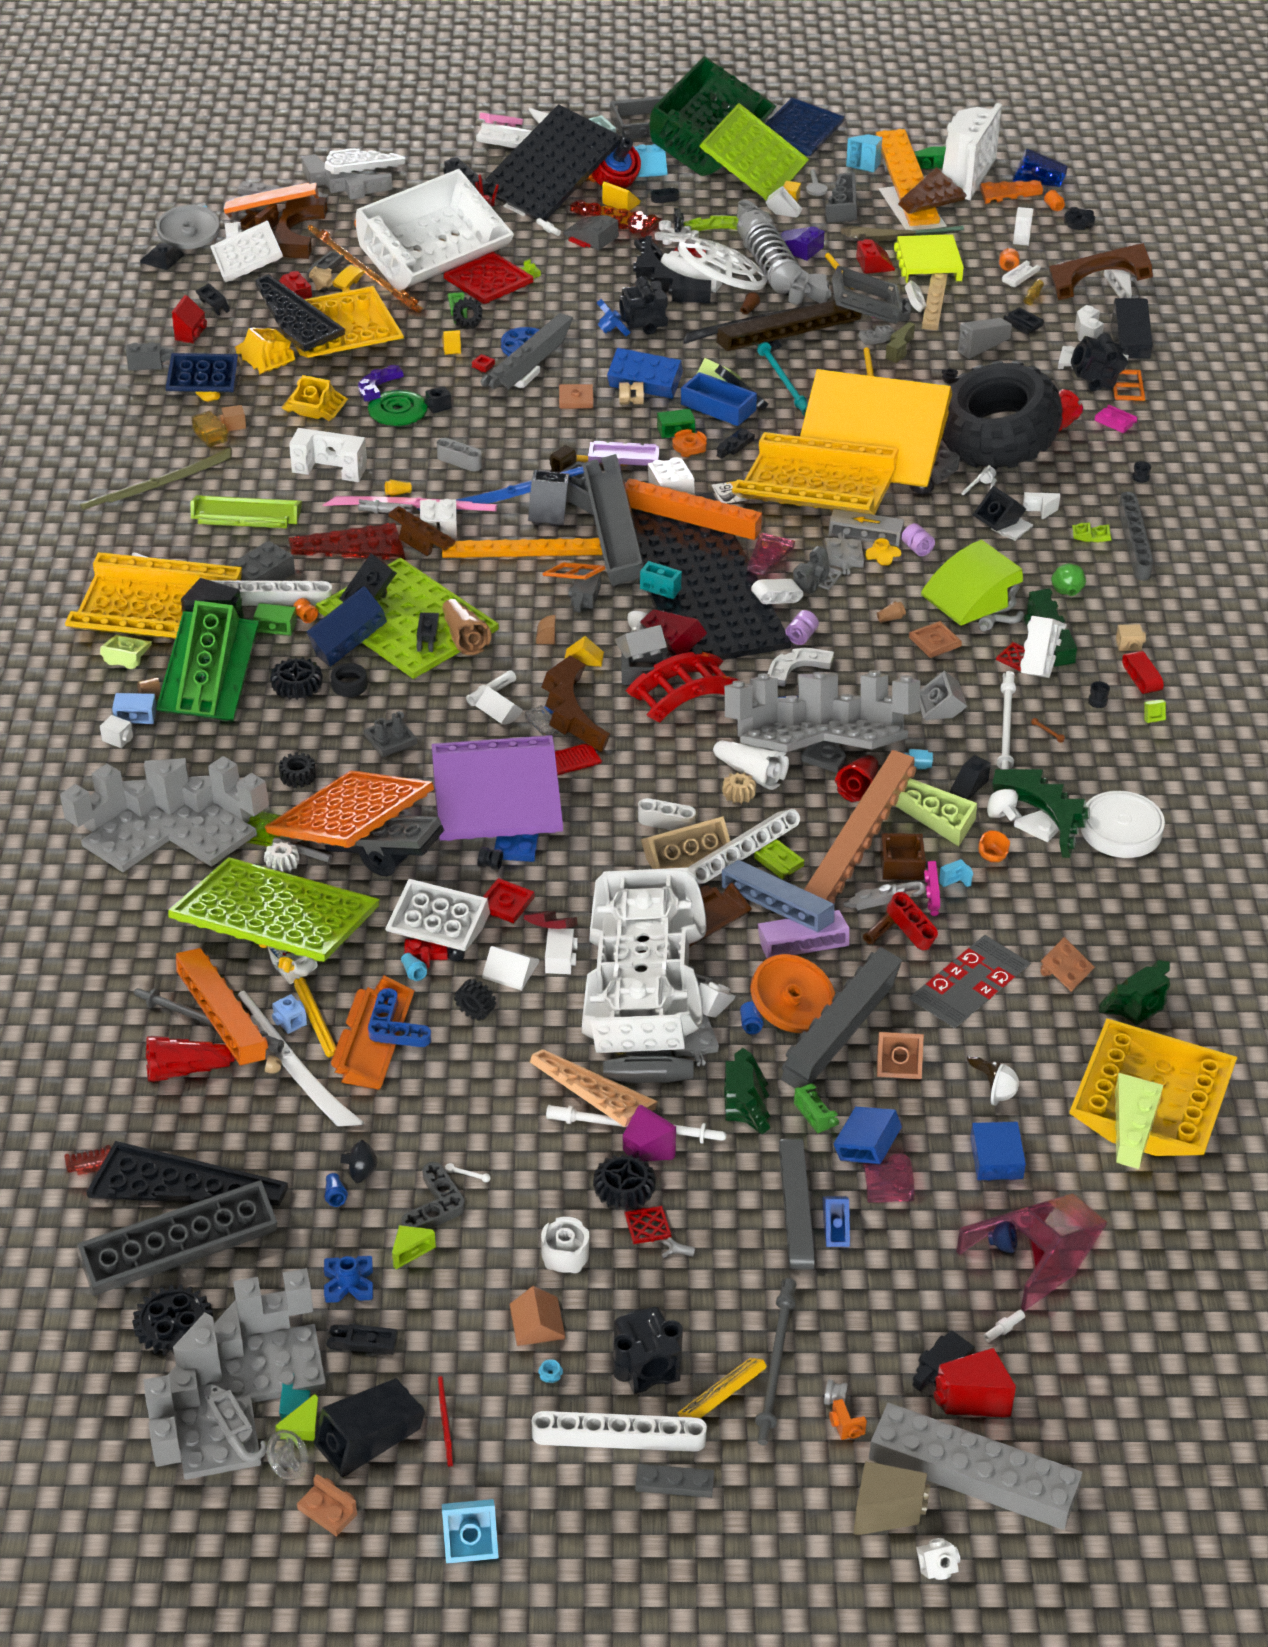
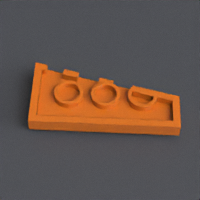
M1036 180L1030 182L1002 181L1000 183L986 182L980 184L985 204L990 203L991 200L1000 202L1003 201V198L1008 197L1012 200L1017 199L1020 195L1029 197L1043 194L1042 184Z

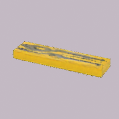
M756 1358L747 1359L678 1412L679 1417L702 1418L765 1370L767 1366L764 1360Z

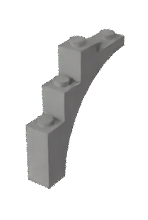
M316 154L301 156L302 170L309 184L316 183L317 186L326 185L330 193L346 191L349 199L352 200L364 198L365 194L393 190L392 175L390 173L365 175L340 172V174H331V171L325 169V163Z

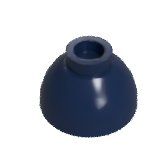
M1010 1219L999 1222L993 1231L988 1232L990 1245H995L998 1249L1008 1253H1013L1016 1250L1017 1232L1014 1223Z

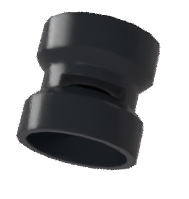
M1102 681L1093 682L1090 686L1091 694L1089 695L1088 703L1094 708H1104L1107 706L1110 686Z
M482 846L478 854L477 865L484 868L489 866L493 870H500L503 862V851L497 849L492 851L488 847Z

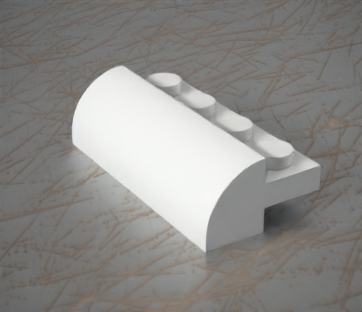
M483 122L481 130L476 136V141L516 148L532 130Z
M671 251L669 254L664 253L660 261L666 267L681 275L711 280L712 292L716 293L722 285V282L702 273L689 264L678 251ZM709 261L704 263L705 265L722 274L726 273L725 269H722Z

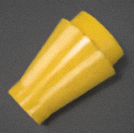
M392 479L385 482V494L390 495V497L411 493L412 491L410 482Z

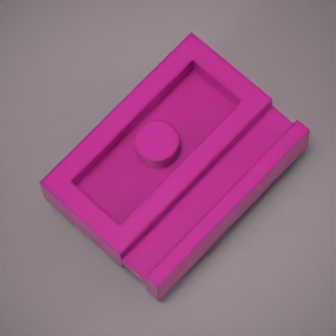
M1107 405V408L1102 409L1095 415L1096 422L1121 433H1125L1130 429L1133 423L1136 424L1138 418L1111 405Z

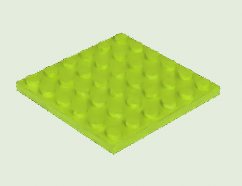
M740 103L735 106L699 146L766 201L769 195L784 186L786 181H791L809 160Z

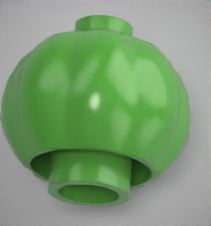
M1067 563L1056 569L1051 577V582L1058 593L1074 596L1084 588L1086 576L1080 566Z

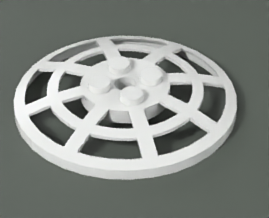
M696 237L684 238L678 245L679 253L689 264L720 282L747 290H760L767 283V278L757 264L728 246ZM687 248H695L702 257L699 259L695 258ZM709 261L714 265L722 269H725L726 273L722 274L705 265L704 263ZM743 264H746L752 269L748 270ZM757 271L762 280L757 281L753 274ZM732 272L747 275L751 281L733 278Z

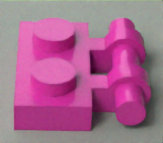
M929 861L928 870H924L925 883H927L926 895L929 898L927 906L930 914L937 916L941 906L936 861Z

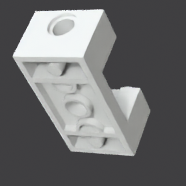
M298 428L289 443L293 473L309 475L314 464L319 463L343 467L341 471L342 480L359 482L367 468L365 437ZM328 447H333L335 451L329 450Z

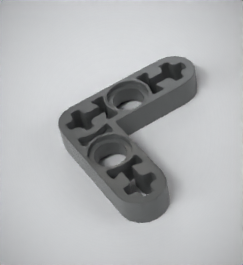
M437 1162L425 1164L422 1170L423 1180L436 1200L405 1213L401 1219L402 1226L431 1229L462 1215L465 1211L464 1197L443 1166ZM431 1172L437 1174V1180H435V1176ZM442 1186L450 1188L447 1192H439L437 1189ZM431 1211L440 1213L437 1217H429L427 1215Z

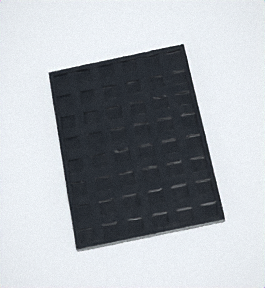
M558 104L485 179L488 183V195L493 196L496 184H498L499 188L496 199L524 212L536 221L538 218L546 221L618 147L623 138L621 135Z

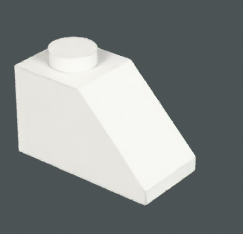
M783 186L769 195L766 201L768 208L777 215L797 218L802 210L801 206Z

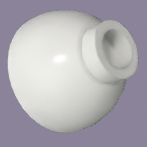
M642 611L628 613L627 619L632 629L631 632L644 629L640 621L647 613Z

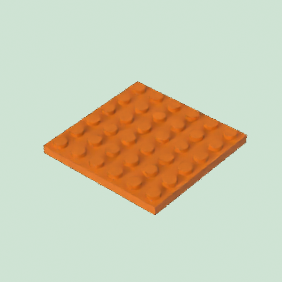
M350 770L267 824L265 829L267 834L349 848L354 846L355 842L370 835V832L374 829L382 827L390 818L397 817L402 810L412 807L413 803L417 800L425 798L429 792L434 790V786L431 781Z

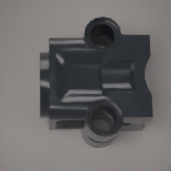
M640 277L635 281V286L622 288V296L619 297V309L622 321L626 322L628 329L642 328L645 334L651 335L655 333L657 327L668 326V318L665 314L668 306V297L662 291L660 281L649 282L646 277Z
M1108 333L1099 335L1097 339L1084 336L1074 349L1071 358V365L1076 377L1086 380L1091 391H1098L1102 387L1112 390L1117 383L1118 375L1128 364L1127 358L1122 353L1121 345L1114 343Z
M659 1307L639 1309L618 1317L614 1321V1377L622 1382L628 1381L633 1394L644 1392L656 1384H671L680 1381L682 1325L674 1320L666 1321Z

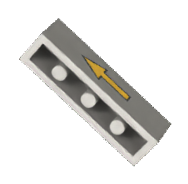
M833 509L829 521L828 536L838 537L839 532L841 534L844 532L847 539L872 543L876 539L884 538L889 541L890 545L899 547L904 528V519Z

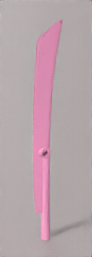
M336 496L322 506L360 504L359 499L369 501L377 499L380 502L413 504V507L420 508V500L427 499L420 497ZM431 499V500H436V502H440V500H442V499ZM456 500V509L497 511V504H479Z

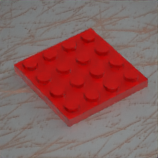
M495 252L488 253L444 273L445 280L482 304H487L533 283L532 275Z

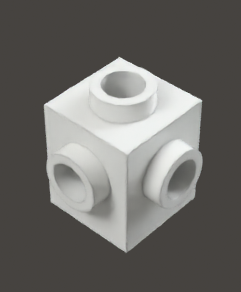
M943 1538L932 1539L928 1545L916 1547L921 1574L928 1579H947L951 1577L952 1573L959 1572L957 1564L960 1563L959 1551L957 1547H954Z

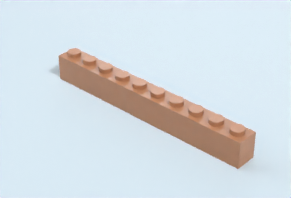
M895 750L891 751L804 889L805 891L835 904L836 896L838 893H842L847 878L850 879L852 877L856 864H860L865 849L870 848L872 838L879 833L883 820L886 821L888 819L891 807L896 806L900 793L906 790L909 778L914 777L916 772L914 757Z

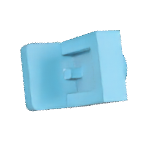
M962 859L940 868L939 883L945 887L961 880L966 887H969L972 883L973 871Z

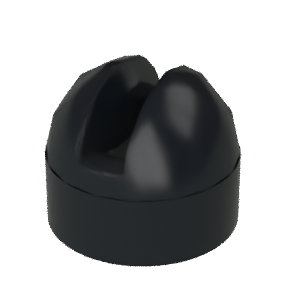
M451 947L448 948V958L450 960L461 961L464 959L465 951Z

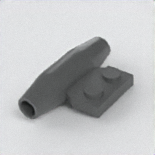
M671 1050L626 1052V1057L603 1061V1077L626 1083H668L693 1078V1060L671 1057Z

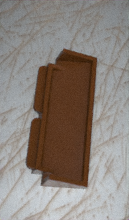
M730 883L723 893H720L716 887L711 888L709 885L700 888L706 914V934L700 940L689 944V948L752 910L733 883ZM640 936L637 941L646 942L649 940V937Z

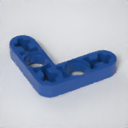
M390 988L381 990L378 993L368 1024L369 1038L372 1041L414 1047L428 1046L432 1039L430 1028L425 1025L393 1022L398 1005L397 992ZM384 1012L389 1014L387 1017L377 1016L379 1013ZM397 1031L405 1032L402 1036H396L394 1033Z

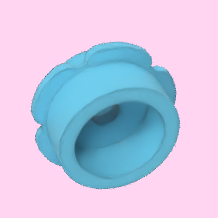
M549 1359L541 1364L538 1373L542 1381L555 1383L560 1380L563 1369L556 1360Z

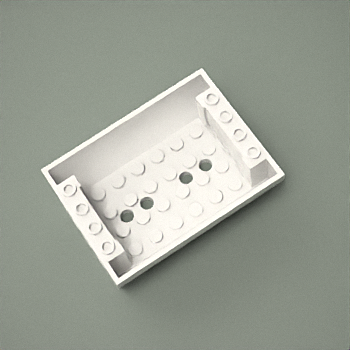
M460 169L361 207L356 212V230L360 247L396 291L406 289L476 258L504 248L511 242L514 236L513 232Z

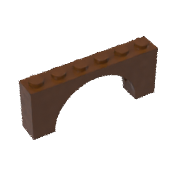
M314 196L286 201L285 209L283 208L282 216L279 217V224H276L275 232H273L283 257L309 259L312 252L311 237L298 235L290 229L294 225L306 220L325 219L328 212L327 197L316 199Z
M1144 243L1049 266L1051 280L1058 301L1074 297L1073 292L1077 283L1087 275L1097 271L1108 269L1123 270L1135 276L1137 281L1153 277L1152 264Z

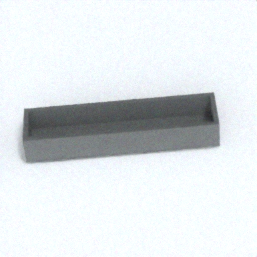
M617 454L601 458L605 469L603 473L597 459L582 463L606 571L612 586L639 579L640 571L645 566Z
M882 947L875 953L871 952L865 962L866 964L858 967L854 975L855 977L853 979L849 978L845 983L844 990L842 992L838 991L832 1000L833 1003L831 1005L827 1004L823 1008L821 1017L819 1019L815 1018L810 1024L809 1031H804L800 1035L797 1045H791L786 1053L788 1059L782 1066L784 1071L781 1078L782 1081L793 1088H801L812 1084L893 988L902 959Z

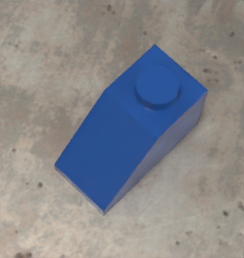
M847 1196L823 1197V1223L826 1247H850L849 1198Z

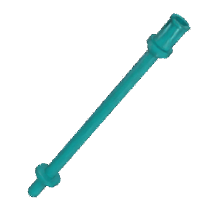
M768 342L757 344V352L760 356L767 358L795 399V407L799 408L802 415L805 416L808 406L807 398L803 395L800 396L770 352V344Z

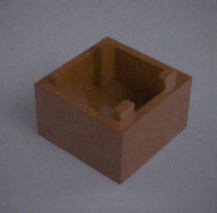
M881 833L880 860L882 880H924L926 859L923 834Z

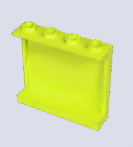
M953 234L897 236V242L894 243V251L897 252L896 257L899 260L901 275L906 283H908L909 274L954 273L955 280L962 281L964 267Z

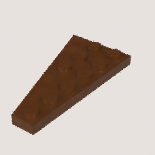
M936 167L899 201L898 205L910 214L965 200L967 194L951 178L947 177Z

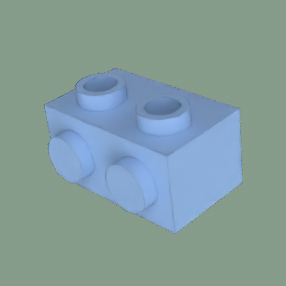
M116 693L112 707L113 716L127 720L131 724H154L157 711L155 694Z

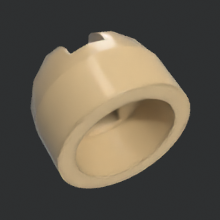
M268 1055L265 1072H279L282 1066L281 1060L276 1056Z

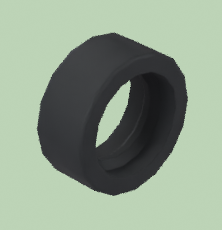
M345 663L331 671V687L337 695L354 697L362 694L367 689V672L361 665ZM349 677L359 679L350 683L340 681Z

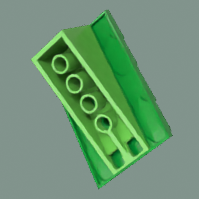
M195 600L193 612L183 611L156 710L186 716L234 721L254 648L259 621L240 619L233 605Z

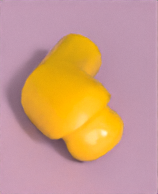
M195 392L196 395L206 402L220 398L219 392Z

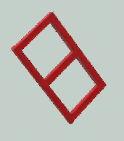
M439 1376V1403L447 1465L449 1467L453 1466L451 1435L443 1377Z

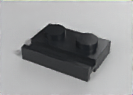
M1020 307L1003 318L1011 323L1012 327L1027 335L1030 331L1033 332L1044 324L1043 319Z

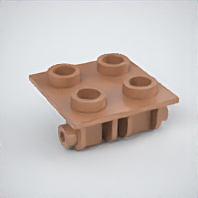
M1065 937L1040 961L1043 964L1040 973L1043 976L1053 974L1070 992L1095 968Z

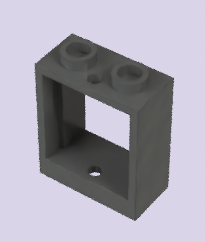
M667 647L662 649L660 654L651 656L650 653L643 654L644 658L633 660L632 657L626 659L621 652L622 685H631L641 674L645 673L646 675L654 669V667H629V662H661L671 657V654H667Z

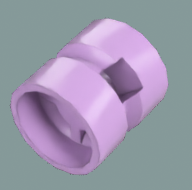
M917 523L909 525L902 533V541L918 556L929 554L935 546V539Z
M800 611L787 626L786 635L794 644H805L818 628V618L810 611Z

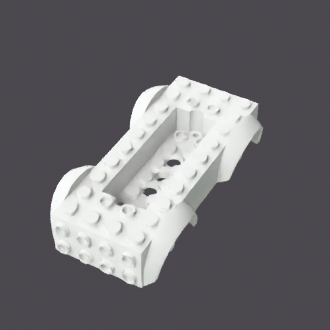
M688 868L606 871L595 881L589 942L598 946L597 969L587 974L581 1033L594 1039L596 1053L685 1049V1036L694 1033L702 1026L703 1007L700 989L694 969L688 967L689 944L700 940L706 934V914L696 876ZM640 936L649 937V940L646 942L637 941ZM643 965L647 967V970L644 972L635 971L638 966Z

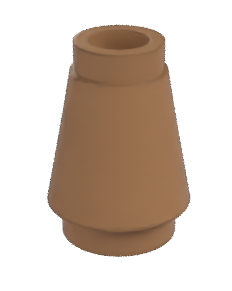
M894 601L877 612V618L880 623L902 619L906 615L905 607L901 601Z

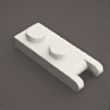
M1026 260L1003 275L1002 282L1016 287L1039 272L1040 266H1029L1030 261Z

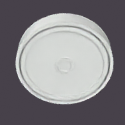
M1109 791L1094 796L1086 803V806L1090 807V819L1086 820L1085 828H1081V832L1085 840L1098 851L1114 857L1134 858L1152 852L1160 844L1165 825L1164 816L1160 808L1148 798L1128 791Z

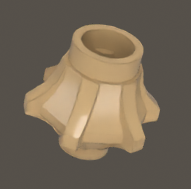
M315 266L310 271L309 277L314 282L317 291L332 286V269H322Z

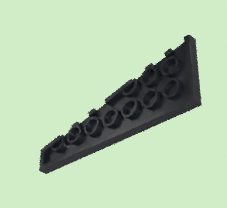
M115 1141L90 1184L87 1196L88 1198L199 1202L261 1180L270 1204L280 1206L288 1190V1182Z

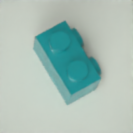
M650 561L640 571V589L671 599H674L681 590L682 571Z

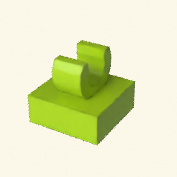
M530 259L524 261V266L520 267V269L532 275L533 279L541 276V271L535 266V263L531 264Z
M1163 699L1144 702V720L1147 723L1166 720V702Z

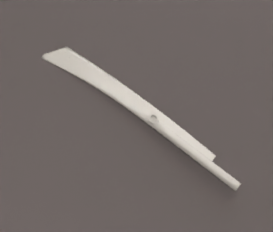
M245 991L239 992L238 997L252 1013V1016H250L251 1021L254 1025L258 1026L259 1032H267L269 1036L284 1041ZM285 1041L281 1053L276 1054L273 1052L281 1060L282 1065L336 1126L364 1124V1121L341 1104L312 1075Z

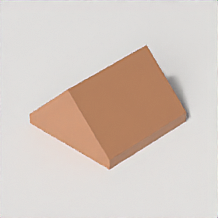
M879 1032L877 1077L922 1079L924 1034Z
M532 1286L510 1303L517 1346L565 1339L558 1297Z

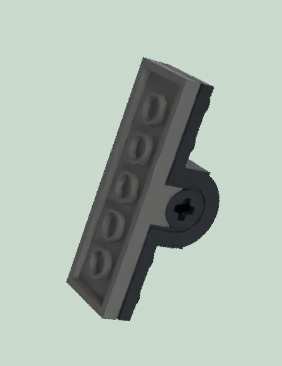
M398 815L397 817L390 818L382 827L371 831L367 837L356 841V844L352 847L344 848L338 845L323 844L326 851L359 853L361 860L369 870L377 875L387 877L391 876L409 855L422 856L427 853L428 849L445 830L443 825H441L439 817Z

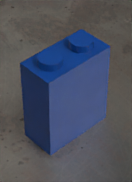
M855 1106L833 1143L840 1161L881 1164L902 1128L898 1114L894 1109Z
M1018 1122L972 1123L970 1140L977 1180L1023 1179L1026 1163Z

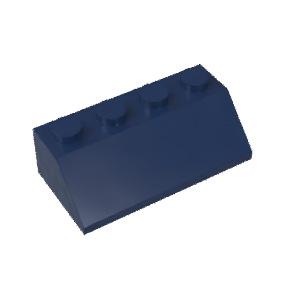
M363 586L310 628L307 634L316 656L331 667L377 629L382 627L387 622L381 606L368 589Z

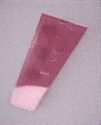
M760 533L747 571L756 575H765L794 548L796 541Z

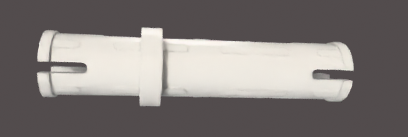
M511 670L507 671L488 684L479 686L478 690L466 696L468 704L475 706L487 687L497 692L516 681L515 673Z

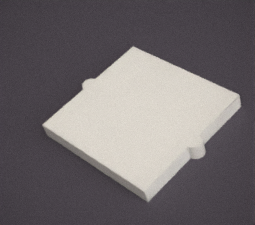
M1020 518L1016 524L995 532L1016 541L1032 528L1033 524Z

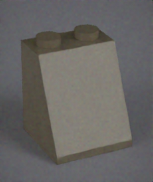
M865 1461L853 1534L862 1535L919 1525L921 1514L926 1515L931 1485L926 1484L927 1473Z

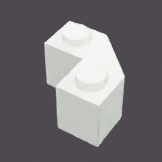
M1086 305L1077 311L1075 330L1078 333L1079 341H1082L1084 336L1097 339L1103 333L1104 323L1099 321L1100 311L1092 306Z

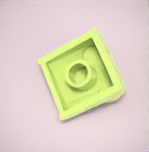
M116 634L100 647V654L109 665H122L128 669H134L140 665L141 656L152 645V641Z

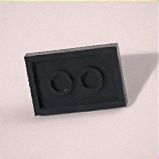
M370 553L339 599L342 602L346 601L364 586L376 601H380L386 597V588L397 573L377 556Z

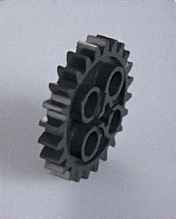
M171 1284L167 1291L160 1287V1293L157 1294L151 1291V1298L144 1296V1304H137L138 1311L133 1312L134 1320H132L135 1337H138L140 1344H145L146 1350L153 1347V1352L156 1354L162 1349L163 1355L172 1350L174 1355L173 1346L204 1313L213 1317L211 1303L207 1302V1296L201 1297L200 1290L193 1293L192 1286L188 1287L185 1291L182 1284H180L178 1289H174Z

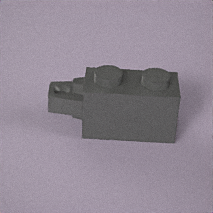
M154 342L148 344H127L126 358L128 370L162 369V363L170 360L174 349L161 347V343Z
M579 569L577 575H585L591 572V570ZM601 572L586 580L573 579V587L569 588L568 597L571 598V606H574L573 612L581 613L583 607L593 609L601 588Z

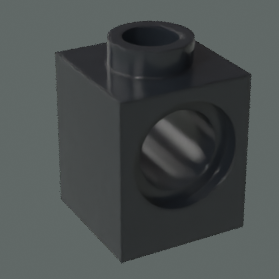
M444 386L425 391L426 398L424 403L427 404V408L433 414L452 408L451 393Z

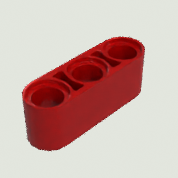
M1144 651L1123 655V666L1142 694L1163 690V679Z
M895 893L887 905V913L918 949L928 950L936 940L938 930L906 893Z

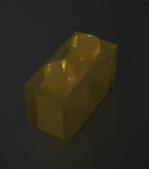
M211 411L191 417L194 433L208 447L227 441L228 429L226 425L222 424L219 418Z

